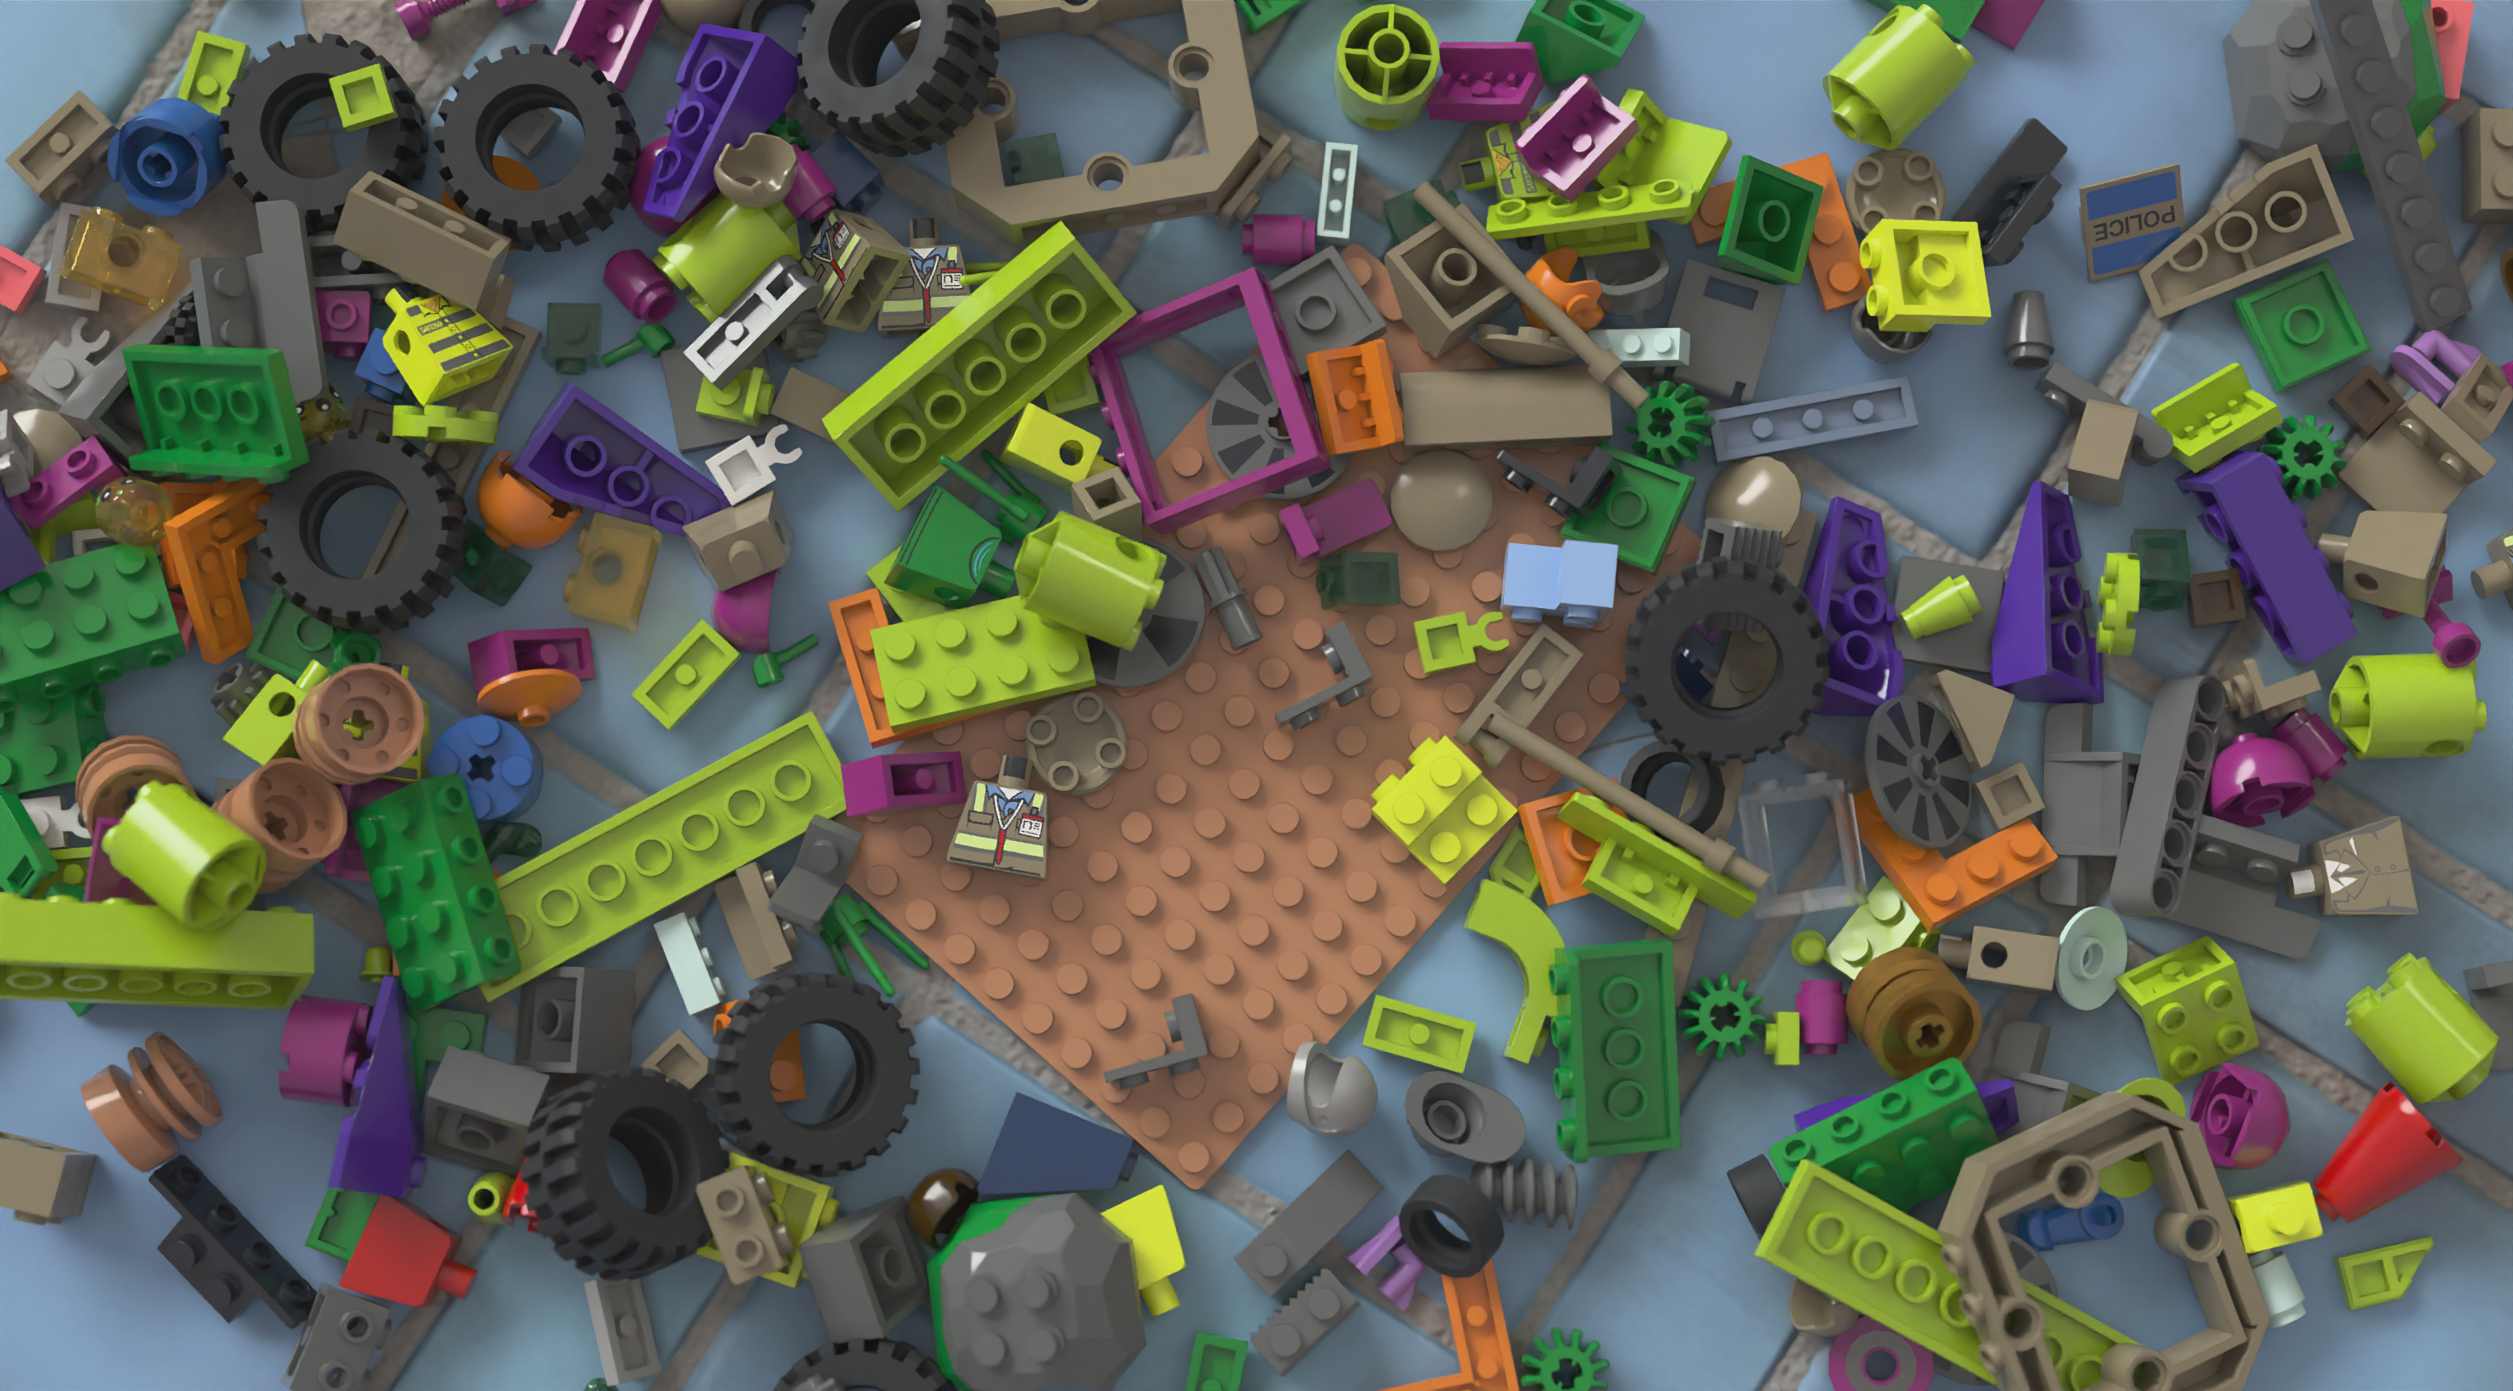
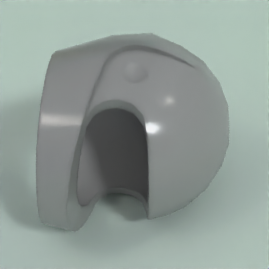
M1303 1042L1296 1053L1289 1078L1287 1092V1113L1289 1118L1310 1131L1329 1138L1347 1136L1367 1125L1374 1114L1378 1101L1377 1084L1368 1067L1357 1057L1350 1054L1346 1059L1332 1056L1322 1042Z

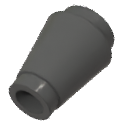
M2031 290L2017 292L2013 295V304L2003 354L2008 357V365L2011 368L2018 370L2045 368L2049 365V356L2055 352L2044 303V294Z

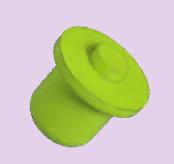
M1803 930L1797 933L1791 942L1792 956L1798 963L1805 966H1814L1820 963L1827 949L1825 938L1815 930Z
M373 946L365 951L364 971L359 973V980L379 985L382 984L384 976L396 978V976H393V972H391V952L388 948Z

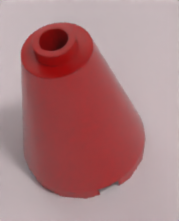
M2389 1080L2381 1087L2312 1184L2319 1191L2313 1196L2314 1201L2333 1222L2342 1216L2348 1223H2351L2452 1170L2462 1163L2464 1159Z

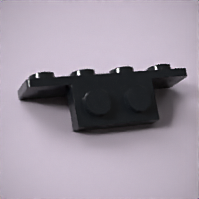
M2030 118L2024 122L1950 220L1956 222H1977L1984 267L2006 265L2021 252L2024 246L2022 238L2032 225L2040 223L2054 207L2052 199L2062 187L2050 174L2066 154L2068 148L2036 118Z
M180 1155L151 1174L148 1178L150 1184L182 1216L157 1249L228 1324L241 1316L257 1296L290 1329H295L306 1321L317 1292L239 1212L238 1208L211 1183L197 1166L185 1155Z

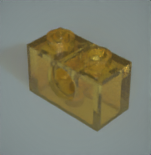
M93 207L92 212L82 209L76 219L57 275L157 311L165 301L184 245L173 242L174 235L163 229L144 225L143 229L140 230L123 224V216L102 207ZM114 244L127 245L135 254V264L130 267L117 266L111 261L108 248Z
M595 512L592 524L585 523L580 533L577 550L578 553L583 554L578 574L571 573L565 586L563 600L569 604L567 612L576 619L635 634L663 535L655 527ZM608 560L621 561L623 570L620 578L611 584L600 583L598 571L601 565Z

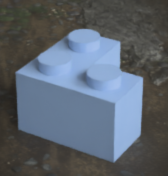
M1565 540L1561 548L1509 543L1505 551L1500 611L1511 612V620L1517 622L1542 623L1543 616L1562 617L1564 626L1594 628V621H1603L1613 608L1618 545Z

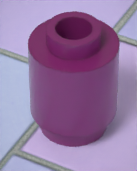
M794 143L791 146L794 147L798 157L797 172L793 187L782 203L796 221H801L807 217L811 223H814L836 206L831 198L837 193L838 189L807 150L802 152Z
M1253 214V224H1243V255H1253V265L1297 266L1301 261L1314 256L1315 220H1302V215Z
M623 250L609 259L605 267L603 283L634 318L644 320L648 324H654L666 318L673 311L677 303V295L674 293L673 283L642 250Z
M2305 707L2295 710L2284 717L2270 731L2277 740L2287 743L2303 757L2312 780L2318 777L2325 783L2347 765V761L2342 756L2349 748L2315 711L2309 713Z
M1800 981V994H1795V1012H1799V1044H1806L1807 1055H1837V1045L1848 1044V1019L1845 1012L1848 994H1843V981Z

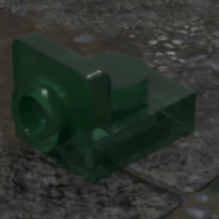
M548 303L547 347H542V359L549 367H555V373L562 375L586 374V368H601L602 306L599 303Z
M468 519L465 524L470 527V543L463 544L462 554L467 557L463 573L455 570L453 575L470 591L499 606H505L531 572L532 565L493 541L486 534L483 526Z
M2134 528L2130 544L2131 553L2138 554L2137 560L2140 563L2138 608H2147L2158 612L2180 609L2192 581L2186 530Z
M1342 551L1321 559L1316 575V588L1321 596L1322 610H1336L1344 606L1393 607L1401 604L1398 553Z

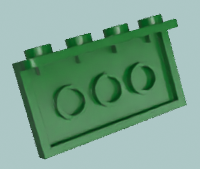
M136 344L122 350L147 447L146 450L128 458L132 470L149 471L152 477L167 476L174 473H185L187 479L221 475L222 481L225 482L252 477L258 478L260 484H272L288 479L290 477L289 470L309 462L302 424L298 416L283 350Z
M151 535L46 564L45 568L0 591V714L16 709L19 704L42 697L46 699L62 697L73 688L94 682L100 684L111 683L120 679L125 673L142 668L155 669L166 667L187 653Z
M94 682L73 688L68 694L59 698L46 699L42 697L19 704L16 709L10 712L0 714V787L6 793H16L20 797L76 784V776L85 757L101 743L108 741L104 719L106 702L99 683Z
M453 773L420 779L350 814L355 829V836L363 854L371 887L380 908L387 938L391 943L402 978V986L407 994L412 1013L430 1009L489 982L511 977L520 972L521 961L464 782L459 775Z
M1662 938L1554 948L1555 964L1549 965L1548 980L1552 995H1557L1558 1016H1553L1551 1019V1036L1554 1046L1559 1048L1560 1068H1555L1553 1073L1556 1097L1559 1100L1562 1099L1563 1119L1556 1122V1139L1560 1151H1564V1155L1575 1164H1582L1588 1162V1157L1681 1148L1672 941Z
M1948 1058L1773 1144L1768 1153L1786 1190L1801 1160L1805 1159L1903 1212L1954 1187L1966 1158L2000 1142L1979 1093L1961 1061L1957 1058Z

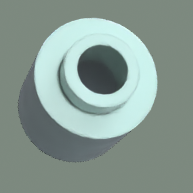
M2270 1248L2248 1253L2249 1262L2270 1315L2267 1329L2283 1326L2305 1315L2306 1310L2302 1302L2306 1298L2284 1251L2273 1253Z

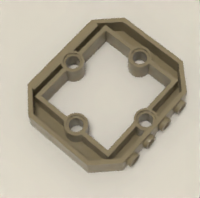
M985 0L992 7L996 16L997 26L994 28L999 31L1000 40L1063 30L1074 36H1084L1094 32L1100 27L1101 23L1182 10L1188 43L1177 47L1169 58L1170 91L1173 99L1181 107L1188 110H1200L1208 153L1132 166L1130 161L1123 155L1112 151H1104L1095 154L1086 162L1083 174L1006 187L999 143L1009 140L1016 133L1020 125V114L1013 86L1006 79L997 75L996 78L990 77L987 85L990 93L985 103L979 102L972 112L975 115L974 119L966 127L961 125L953 131L955 137L947 141L945 146L957 208L1012 244L1033 243L1059 220L1063 222L1073 236L1218 212L1260 158L1259 133L1234 0H1088L1080 6L1067 4L1070 0ZM1193 71L1206 75L1198 81H1189L1184 78L1187 73ZM989 105H1000L1004 107L1000 112L996 114H985L981 112L985 107ZM1107 180H1115L1121 183L1117 189L1112 191H1103L1098 188L1102 182Z
M2108 1091L1965 1159L1938 1228L1944 1247L1941 1248V1257L1950 1274L1957 1278L1963 1294L1959 1298L1961 1310L1968 1322L1976 1328L1981 1341V1345L1978 1346L1979 1357L1986 1370L1994 1375L1999 1391L2063 1390L2042 1337L2046 1326L2044 1312L2039 1304L2027 1298L1998 1219L2039 1199L2074 1209L2085 1207L2093 1201L2098 1193L2100 1185L2098 1171L2143 1150L2164 1209L2160 1211L2155 1220V1240L2159 1247L2168 1254L2184 1259L2209 1327L2160 1352L2132 1343L2116 1344L2107 1351L2102 1359V1380L2080 1391H2240L2244 1389L2267 1329L2270 1315L2198 1123L2136 1096ZM2067 1168L2068 1182L2064 1188L2060 1189L2059 1176ZM2193 1223L2194 1234L2187 1243L2186 1232L2189 1225ZM2013 1309L2015 1314L2014 1323L2010 1329L2005 1331V1317ZM2141 1363V1375L2133 1383V1371Z

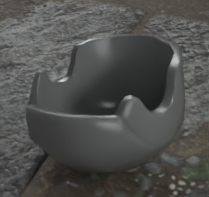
M1867 293L1862 296L1852 311L1851 331L1855 343L1867 357L1885 364L1905 361L1913 357L1925 346L1933 333L1932 330L1928 332L1879 331L1878 317L1870 316L1867 311Z

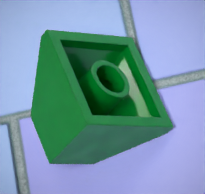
M1536 0L1528 12L1515 42H1531L1534 44L1543 80L1553 84L1579 77L1583 74L1586 75L1617 66L1641 27L1646 15L1616 0Z
M1742 155L1718 251L1721 269L1774 285L1800 286L1824 187L1751 155Z

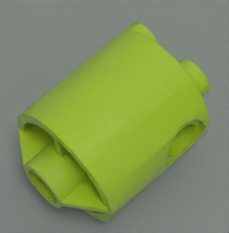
M1395 4L1371 6L1356 14L1342 30L1339 39L1334 70L1336 98L1346 118L1357 122L1360 126L1377 131L1398 130L1417 123L1422 113L1426 110V102L1431 97L1435 87L1440 61L1438 39L1428 21L1412 9Z
M1922 4L1915 10L1908 6H1896L1823 77V89L1831 103L1832 121L1849 139L1889 151L1896 149L1967 79L1968 71L1975 65V61L1967 49L1958 43H1953L1941 30L1944 26L1943 20L1931 7Z
M720 192L656 249L659 253L652 261L681 291L687 286L692 290L685 297L686 300L705 320L712 324L776 259L783 255H791L797 261L802 258L797 221L782 201L766 208L747 209L730 201Z
M1060 511L1053 522L1034 532H1029L1019 551L1014 572L1021 598V608L1116 647H1122L1131 651L1142 629L1143 623L1138 621L1143 608L1146 607L1152 610L1159 599L1164 580L1159 579L1167 556L1154 548Z
M2436 653L2352 656L2344 666L2330 693L2329 715L2331 724L2334 729H2339L2343 733L2350 754L2358 760L2448 757L2467 754L2470 751L2474 733L2484 731L2487 723L2485 703L2482 700H2476L2474 684L2477 678L2476 659L2464 667L2449 668L2443 664Z
M158 781L149 782L140 789L136 796L135 805L124 815L119 825L109 830L102 843L103 850L110 855L111 865L120 875L130 878L151 899L191 930L201 932L219 928L245 910L255 897L267 867L266 851L257 840L220 812L208 808L187 787L177 784L163 786Z
M2409 952L2386 971L2390 977L2381 987L2374 991L2369 985L2358 992L2346 1004L2349 1010L2346 1013L2348 1019L2345 1025L2367 1045L2377 1058V1061L2416 1104L2422 1105L2424 1103L2462 1099L2478 1087L2488 1076L2499 1036L2469 1003L2440 977L2426 957L2417 960Z

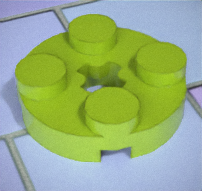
M394 405L392 437L396 435L406 440L432 443L454 442L460 443V445L494 446L497 444L499 413L488 411H468V413L457 412L455 407L425 405V408Z
M2115 552L2106 553L2104 576L2099 578L2097 596L2098 607H2103L2102 622L2098 623L2096 652L2131 656L2136 629H2128V625L2133 624L2134 614L2138 613L2140 592V563L2137 560V553Z

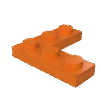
M1828 152L1780 166L1779 168L1824 187L1806 257V263L1823 314L1856 305L1862 296L1868 292L1872 284L1867 269H1864L1860 263V248ZM1736 180L1709 188L1692 220L1687 223L1695 248L1721 241Z
M248 477L239 480L163 524L203 661L215 665L249 646L254 637V631L231 550L265 531V525L257 521L259 505L269 506L272 495L265 491L267 484H260L258 478Z
M876 587L828 602L873 749L1002 709H993L893 733L889 723L870 634L871 629L889 626L878 588Z
M1870 787L1845 799L1839 809L1928 932L2052 868L2059 858L2029 817L1945 860L1938 849H1920L1899 837L1881 814Z
M1492 1258L1481 1271L1470 1278H1453L1440 1273L1461 1372L1373 1390L1519 1391Z

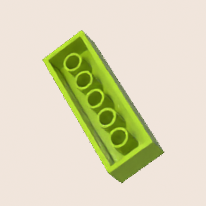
M1059 220L823 417L822 421L833 441L895 510L899 512L948 471L946 467L939 463L941 455H946L958 463L1137 312L1063 222Z
M0 893V999L290 1010L293 1003L299 1000L300 995H302L315 974L314 916L310 913H297V910L291 907H272L266 911L243 910L223 926L201 932L191 930L159 904L157 906L135 905L132 900L123 898L109 899L102 903H84L72 896H54L46 901L24 900L19 894Z

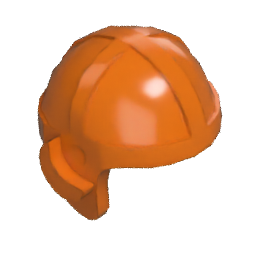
M1559 247L1543 255L1531 269L1527 270L1525 276L1586 333L1592 327H1596L1604 316L1603 308L1597 303L1602 293V287L1598 281L1593 280L1570 283L1569 278L1577 262L1578 255L1573 248ZM1520 300L1523 316L1531 327L1549 331V337H1559Z

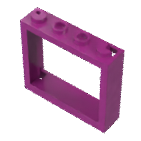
M1255 267L1130 318L1090 352L1091 355L1088 356L1090 363L1087 366L1088 371L1094 382L1101 384L1106 399L1100 403L1104 420L1111 431L1116 430L1121 445L1115 451L1118 464L1123 474L1127 478L1131 477L1135 492L1141 501L1142 525L1146 524L1161 535L1332 467L1270 282ZM1246 305L1296 455L1168 505L1120 357Z

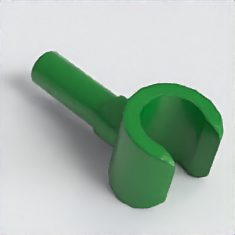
M655 323L646 324L637 332L636 338L601 356L604 365L609 367L640 352L644 348L656 359L661 357L660 351L671 349L676 344V341L664 326Z
M814 634L807 636L785 650L782 649L779 652H770L758 656L752 668L756 685L759 688H764L784 681L781 665L818 646L819 643Z

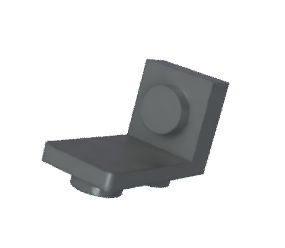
M1345 621L1325 631V639L1328 644L1321 647V651L1333 674L1336 675L1343 672L1346 679L1276 714L1275 721L1279 729L1290 724L1293 731H1297L1321 718L1318 709L1334 701H1337L1341 708L1368 694L1364 686L1372 682L1373 675Z
M815 814L809 822L795 865L770 899L767 909L781 916L785 922L791 925L816 929L846 884L863 834Z
M2513 960L2463 970L2471 1007L2499 1036L2490 1071L2513 1068Z
M1192 993L1172 998L1174 1010L1164 1012L1172 1043L1183 1041L1185 1050L1105 1071L1103 1073L1106 1083L1117 1081L1119 1090L1150 1082L1148 1076L1150 1071L1168 1067L1170 1076L1201 1068L1198 1058L1208 1056Z

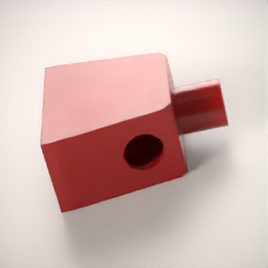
M380 1195L339 1286L423 1308L432 1305L439 1289L465 1300L476 1282L478 1271L453 1260L462 1240V1237L405 1198Z

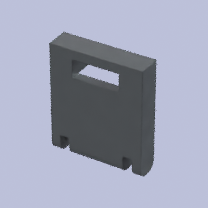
M1687 259L1666 328H1681L1690 334L1689 366H1675L1671 382H1674L1678 387L1682 383L1694 387L1695 392L1728 402L1732 397L1736 382L1744 384L1740 394L1739 405L1751 404L1786 288ZM1708 279L1756 293L1751 309L1703 296ZM1666 366L1653 367L1651 378L1661 381L1666 372Z

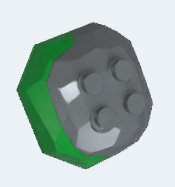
M2252 0L2222 40L2237 141L2269 163L2317 144L2329 175L2364 169L2365 167L2309 0ZM2372 0L2418 140L2447 102L2431 1Z
M1075 1192L973 1202L927 1261L939 1370L963 1391H1111L1146 1346L1133 1240Z

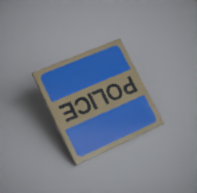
M2179 163L2079 187L2081 207L2078 208L2081 237L2085 245L2088 280L2090 282L2142 269L2186 232Z

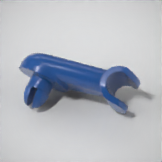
M2100 1192L2085 1207L2074 1209L2059 1205L2044 1211V1208L2022 1212L2017 1220L2018 1234L2020 1239L2029 1244L2036 1252L2054 1250L2055 1245L2109 1239L2117 1235L2122 1229L2124 1210L2121 1203L2114 1196Z

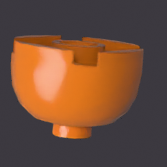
M500 450L486 466L477 487L475 500L478 512L487 524L485 528L486 534L494 542L505 548H510L514 544L524 549H541L558 542L581 517L582 507L577 505L572 510L566 501L556 499L512 469L515 462L508 460L513 451Z

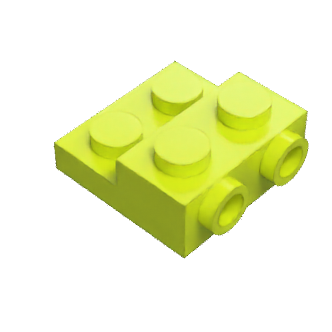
M1882 219L1862 241L1860 263L1864 269H1871L1873 282L1867 293L1866 306L1870 316L1878 317L1879 331L1928 332L1935 324L1983 325L1991 318L1977 222Z
M1446 735L1438 743L1431 737H1428L1408 758L1414 767L1401 780L1394 774H1391L1372 793L1371 796L1378 803L1370 811L1443 885L1518 812L1481 774L1482 771Z
M731 1152L729 1156L730 1166L725 1169V1173L744 1165H754L757 1174L763 1171L766 1173L776 1201L769 1203L776 1223L785 1222L795 1246V1251L788 1253L792 1265L773 1273L763 1274L761 1277L792 1288L800 1287L803 1278L809 1280V1277L804 1271L798 1246L825 1224L835 1221L840 1206V1200L832 1198L835 1187L809 1177L774 1169L760 1163V1161ZM714 1237L706 1246L697 1249L696 1254L724 1263Z

